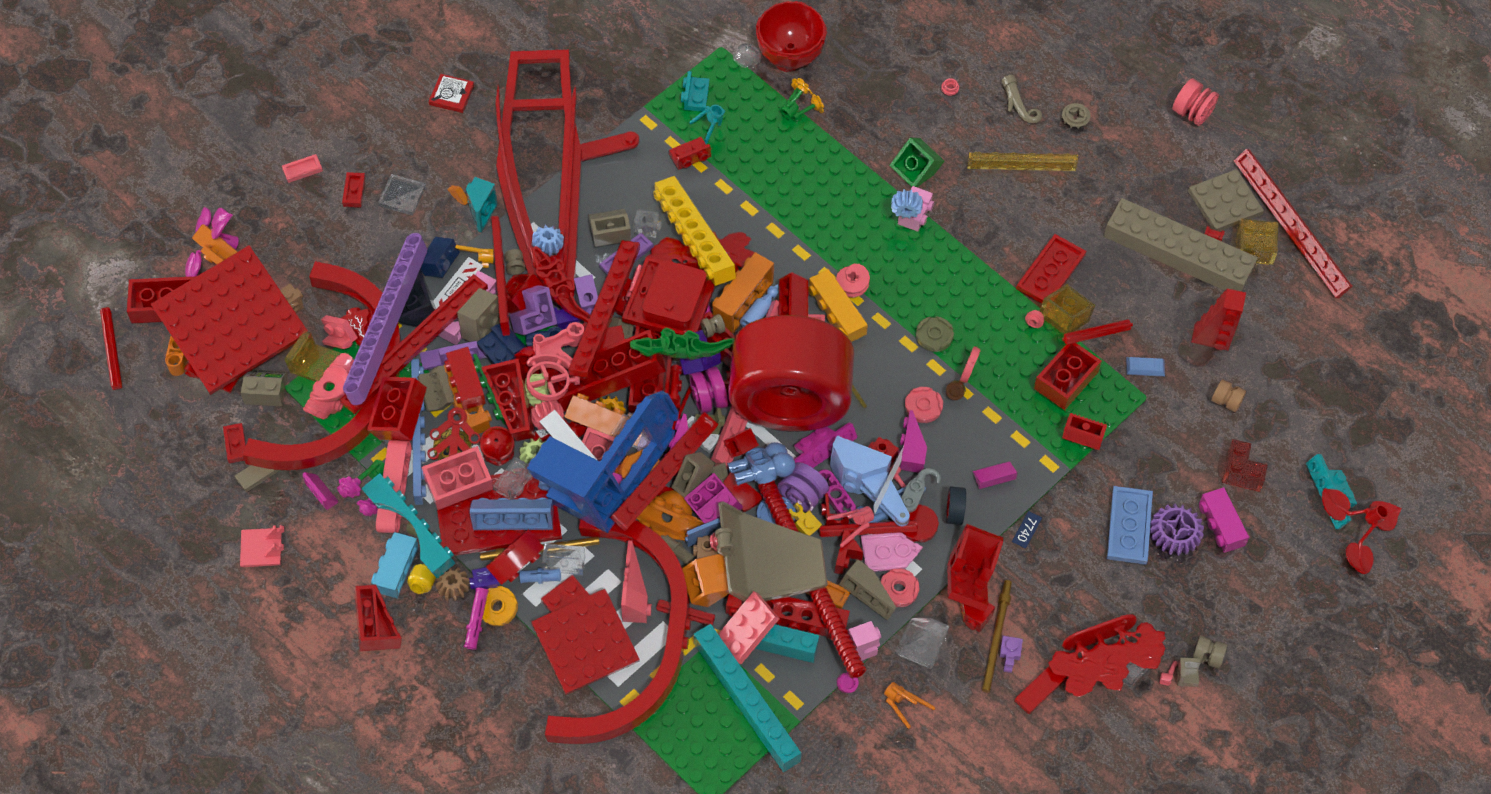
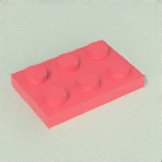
M753 591L718 635L737 662L742 664L780 618L760 594Z

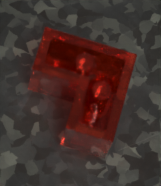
M1232 439L1227 453L1222 483L1260 492L1265 482L1268 465L1249 460L1252 443Z

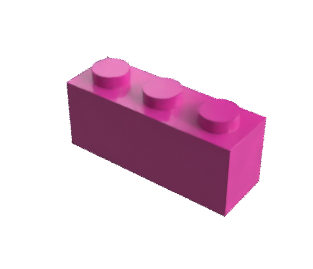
M1225 488L1202 494L1199 509L1202 514H1205L1210 530H1213L1216 536L1217 545L1222 548L1224 553L1246 546L1249 536Z

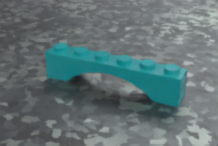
M379 473L361 489L378 509L398 513L413 525L419 538L420 559L438 579L455 564L452 559L454 554L447 546L443 548L439 544L442 540L435 532L431 534L427 530L430 526L423 518L419 520L416 517L418 512L412 504L409 506L405 504L406 497L401 491H394L392 487L395 484L387 476L384 479Z

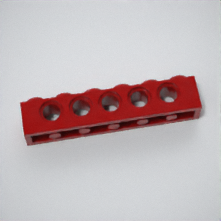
M729 594L726 603V614L733 617L744 601ZM792 597L765 601L780 618L775 625L822 635L831 639L814 602ZM836 608L841 616L840 619L843 620V624H845L847 629L850 611ZM790 612L792 615L785 616L782 613ZM809 616L811 620L806 621L802 617Z

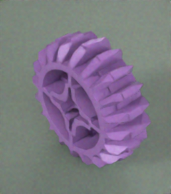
M1176 503L1172 508L1169 505L1165 506V509L1160 508L1158 513L1154 514L1153 520L1150 523V534H1153L1151 538L1156 541V547L1163 546L1162 552L1167 549L1170 555L1173 551L1178 556L1181 552L1185 555L1188 554L1189 550L1193 552L1196 546L1200 545V540L1203 538L1204 526L1201 525L1202 519H1196L1198 515L1197 513L1192 514L1191 508L1185 510L1184 504L1180 508L1177 507ZM1178 525V528H1177V529H1178V532H1177V535H1176V534H1175V533H1176L1175 528H1176V526Z

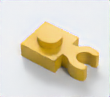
M798 502L794 505L797 513L789 509L791 518L797 520L795 522L796 528L803 534L811 536L822 525L810 511L804 513L802 505Z

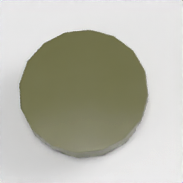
M927 317L917 326V341L922 348L928 351H943L953 342V327L942 317Z

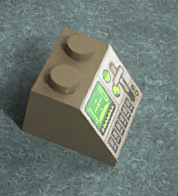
M252 369L247 372L243 377L241 388L244 404L283 406L288 371Z

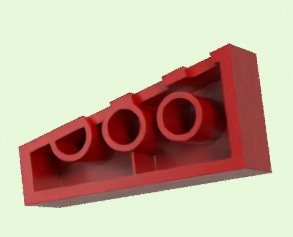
M1227 288L1217 299L1216 304L1211 305L1209 311L1201 316V320L1195 323L1191 343L1229 351L1243 312L1246 292Z
M519 358L481 367L511 435L516 441L534 438L535 432L531 420V407L525 388V369Z

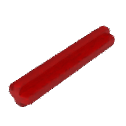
M659 600L656 610L670 614L671 602ZM689 608V618H691V621L705 625L714 624V614Z

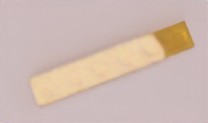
M969 152L967 169L1076 171L1078 155Z

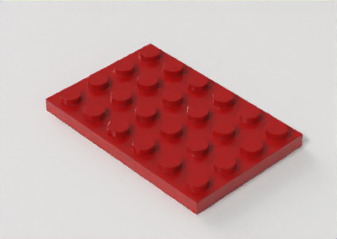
M528 470L490 475L493 485L492 490L437 510L442 547L445 548L447 546L454 556L507 548L527 530H473L470 516L472 500L487 498L489 500H498L499 498L518 500L519 498H527L533 500L547 498L548 491L538 487L539 480L533 478ZM554 505L553 530H530L539 542L562 539L558 508Z

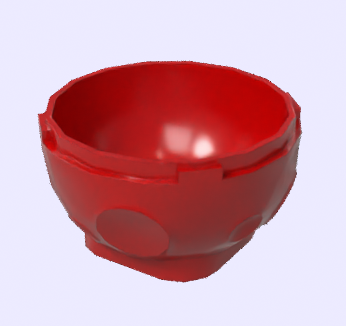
M786 1L773 5L758 18L756 37L759 49L762 52L761 54L779 70L792 72L803 66H808L822 53L827 35V27L821 15L811 6L803 2Z

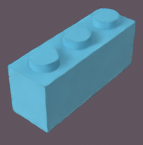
M394 532L392 538L388 539L385 555H382L379 560L378 572L373 574L371 584L377 586L380 594L398 599L419 547L417 538Z

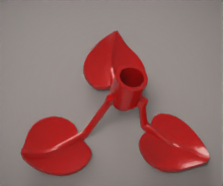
M1324 488L1322 502L1329 516L1335 520L1342 521L1346 515L1352 516L1365 513V520L1372 525L1359 540L1358 544L1350 543L1346 547L1348 562L1358 572L1366 575L1370 572L1374 559L1371 549L1368 546L1362 545L1363 541L1377 526L1384 531L1393 530L1397 524L1401 508L1391 503L1374 501L1370 504L1369 508L1350 512L1348 511L1350 509V501L1343 492Z

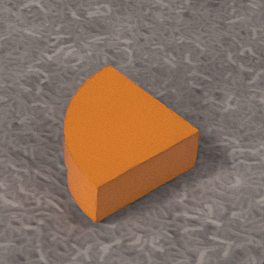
M452 185L447 189L459 203L463 205L468 203V197L461 187Z

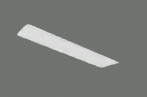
M903 448L874 504V513H876L888 489L890 480L893 479L901 463Z

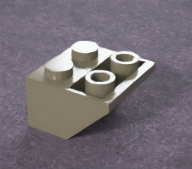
M625 209L588 215L595 247L621 243L622 240H631V229Z

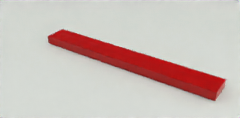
M491 216L500 325L503 336H507L510 334L501 225L498 216Z
M704 412L610 518L626 531L680 470L685 456L695 453L719 424Z

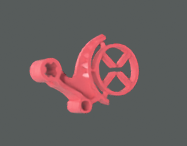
M572 322L568 325L567 329L551 337L545 338L541 334L534 336L533 350L535 351V356L527 361V365L533 367L528 371L526 385L528 391L535 398L543 401L558 400L568 391L569 383L580 384V376L569 378V374L564 367L569 370L573 359L563 352L561 348L567 345L578 347L584 333V326L582 324ZM546 368H553L562 373L551 377V382H548V389L551 395L539 393L534 389L544 386L545 380H548ZM540 369L544 379L530 382L532 374ZM566 380L565 387L556 393L552 383Z

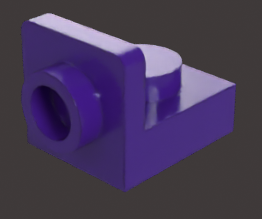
M487 568L472 570L473 577L469 578L471 590L475 589L476 592V588L489 589L499 586L498 580Z

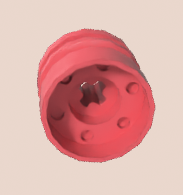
M1192 78L1179 92L1172 110L1182 117L1190 111L1188 120H1194V124L1200 126L1213 112L1219 94L1215 91L1211 93L1210 88H1206L1202 92L1203 84Z

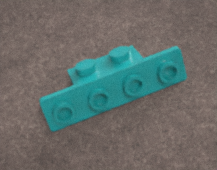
M1316 454L1306 462L1321 498L1324 488L1336 489L1348 497L1350 508L1357 504L1354 493L1350 489L1342 470H1329L1322 454ZM1348 515L1342 521L1335 520L1330 516L1335 529H1341L1351 521V517Z

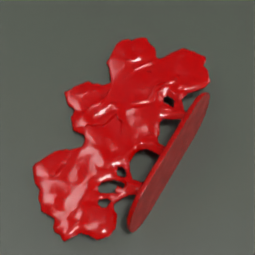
M713 232L734 263L736 273L739 270L738 266L744 267L746 259L748 257L751 258L755 253L744 248L749 244L751 238L743 232H737L719 239L716 233ZM665 237L659 244L651 248V254L647 256L661 261L673 262L672 259H677L680 261L678 264L705 271L704 268H700L696 256H692L689 246H685L679 240Z
M1133 614L1123 615L1071 634L1063 641L1062 647L1068 651L1075 650V652L1056 651L1053 659L1048 664L1054 674L1069 677L1066 681L1065 690L1073 693L1074 696L1081 697L1091 692L1097 681L1102 682L1107 689L1121 691L1123 687L1122 680L1129 673L1126 667L1127 664L1134 663L1141 668L1148 669L1158 668L1161 657L1166 649L1162 643L1166 639L1165 632L1156 631L1152 624L1147 622L1141 623L1135 632H1129L1128 630L1136 624L1137 618ZM1136 633H1140L1141 637L1136 636ZM1120 635L1119 640L1115 644L1108 645L1104 642L1105 639ZM1127 635L1128 638L1133 636L1137 639V642H1130L1125 636ZM1121 639L1125 640L1124 644H1121ZM1098 642V644L1095 645L1091 650L1085 648L1088 645ZM1081 652L1082 658L1078 657V653Z

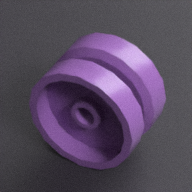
M800 462L795 463V469L791 475L783 477L778 483L781 495L791 501L793 506L798 502L802 505L805 512L813 511L819 499L823 498L829 489L827 481L817 470Z

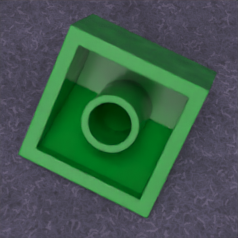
M910 137L889 166L911 187H918L935 175L944 163V160L921 138Z

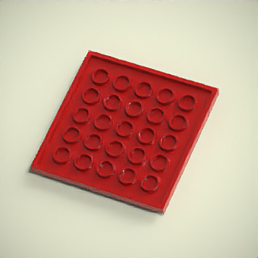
M250 245L151 303L152 308L210 395L310 335Z

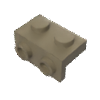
M444 365L435 367L429 373L417 376L418 381L427 387L424 403L428 412L444 410L454 402V395L450 389L448 374L445 372Z

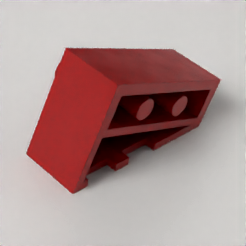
M355 586V606L360 651L401 648L402 637L386 609V604L377 586Z

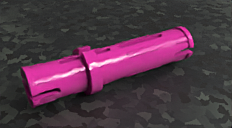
M476 588L470 621L466 626L468 631L464 648L477 649L489 592L487 589Z

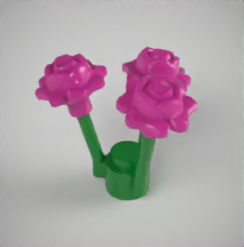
M377 459L357 478L352 479L348 476L347 478L339 479L338 492L344 498L360 496L361 488L359 485L361 481L367 476L373 479L379 473L383 476L385 464ZM370 498L357 502V505L360 506L359 511L363 515L371 517L373 514H377L378 508Z

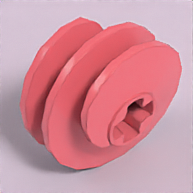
M854 263L849 267L841 269L837 273L836 280L848 297H858L867 291L870 276L864 266Z

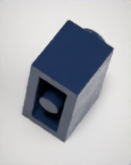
M435 237L427 248L426 256L421 265L424 276L443 278L460 253L459 249L455 248L456 243L454 239Z

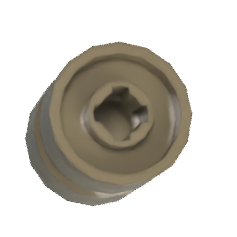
M1199 635L1192 658H1200L1201 663L1206 661L1208 666L1220 669L1227 644L1219 641L1213 643L1210 638Z

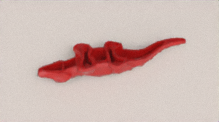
M538 246L532 247V263L536 269V275L543 280L545 287H549L551 299L559 304L567 313L588 323L591 315L577 305L574 299V279L566 278L563 272V261L556 259L551 264V260L546 253Z

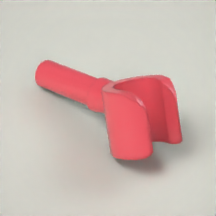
M894 464L890 467L889 474H890V472H891V470H892ZM898 467L893 479L899 483L901 488H904L906 485L898 475L901 472V468Z
M1173 661L1168 673H1161L1159 684L1167 686L1171 684L1173 672L1178 664L1177 661Z

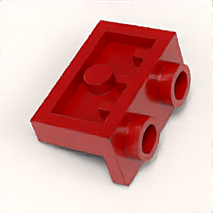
M702 137L670 149L669 155L678 170L711 157V146L709 144L706 145Z

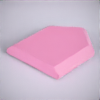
M903 533L861 536L864 563L874 572L906 569L923 549L922 546L912 542Z

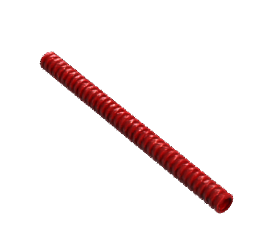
M775 481L759 484L758 488L761 490L760 492L768 505L767 507L775 523L799 532L779 489H777ZM823 587L809 591L850 678L862 676L866 672V668L863 666L864 663L861 661L855 645H853L843 620L840 619L841 616L838 614V610L827 588Z

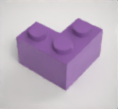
M538 285L522 291L526 309L510 314L514 333L526 335L557 324L549 287Z

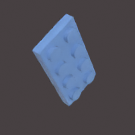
M1113 486L1107 559L1147 564L1153 491Z

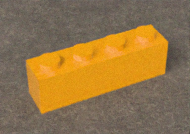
M829 269L809 278V294L816 298L819 308L825 311L831 325L834 324L835 327L843 331L851 342L867 335L868 324Z

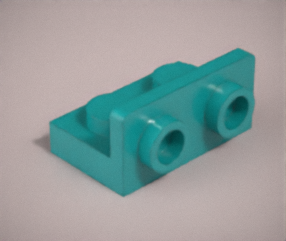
M688 71L687 77H684L683 88L686 89L681 94L684 110L704 111L707 105L709 79L692 77V71Z

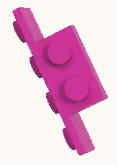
M849 422L837 431H833L828 427L817 429L801 439L800 442L794 445L796 452L801 454L794 459L795 463H804L814 468L829 458L837 436L850 441L857 439L853 424Z

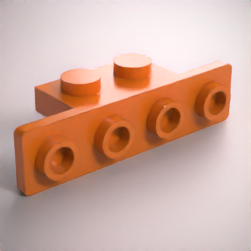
M202 224L192 237L194 241L203 247L201 249V252L204 254L203 257L211 263L218 264L238 252L220 236L217 239H212V230L205 224Z

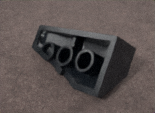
M421 268L398 322L418 326L436 310Z

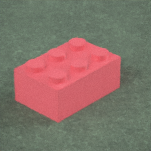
M478 446L422 467L424 479L437 510L493 489L492 479Z

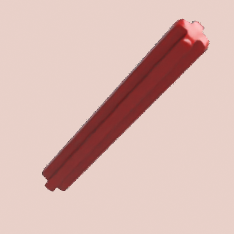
M109 307L101 308L100 315L112 389L117 390L122 388L112 314Z
M1126 319L1065 333L1062 341L1068 345L1129 331L1133 323Z
M909 520L906 526H899L894 521L871 522L869 527L862 530L858 535L918 531L917 520ZM856 523L821 525L819 528L820 536H843L844 530H848L852 534L861 525Z

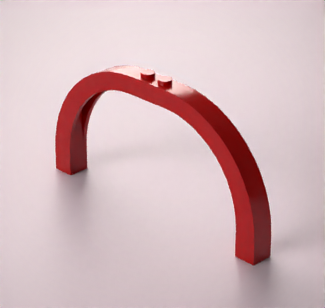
M315 261L309 276L312 287L348 295L361 302L369 310H373V312H375L383 294L365 277L336 265ZM398 323L384 357L402 341ZM378 392L360 409L349 423L322 439L303 444L284 445L249 438L243 452L245 464L273 470H300L316 467L341 457L360 444L370 434L367 429Z
M580 519L579 530L581 536L616 539L626 543L630 540L635 547L648 554L664 572L671 589V611L661 665L645 690L634 700L615 711L586 718L548 715L545 731L548 742L589 744L620 736L634 729L654 714L664 703L677 681L682 666L684 649H688L689 637H686L687 630L690 631L689 594L685 576L676 555L669 545L656 532L637 520L626 531L614 523L610 531L606 533Z

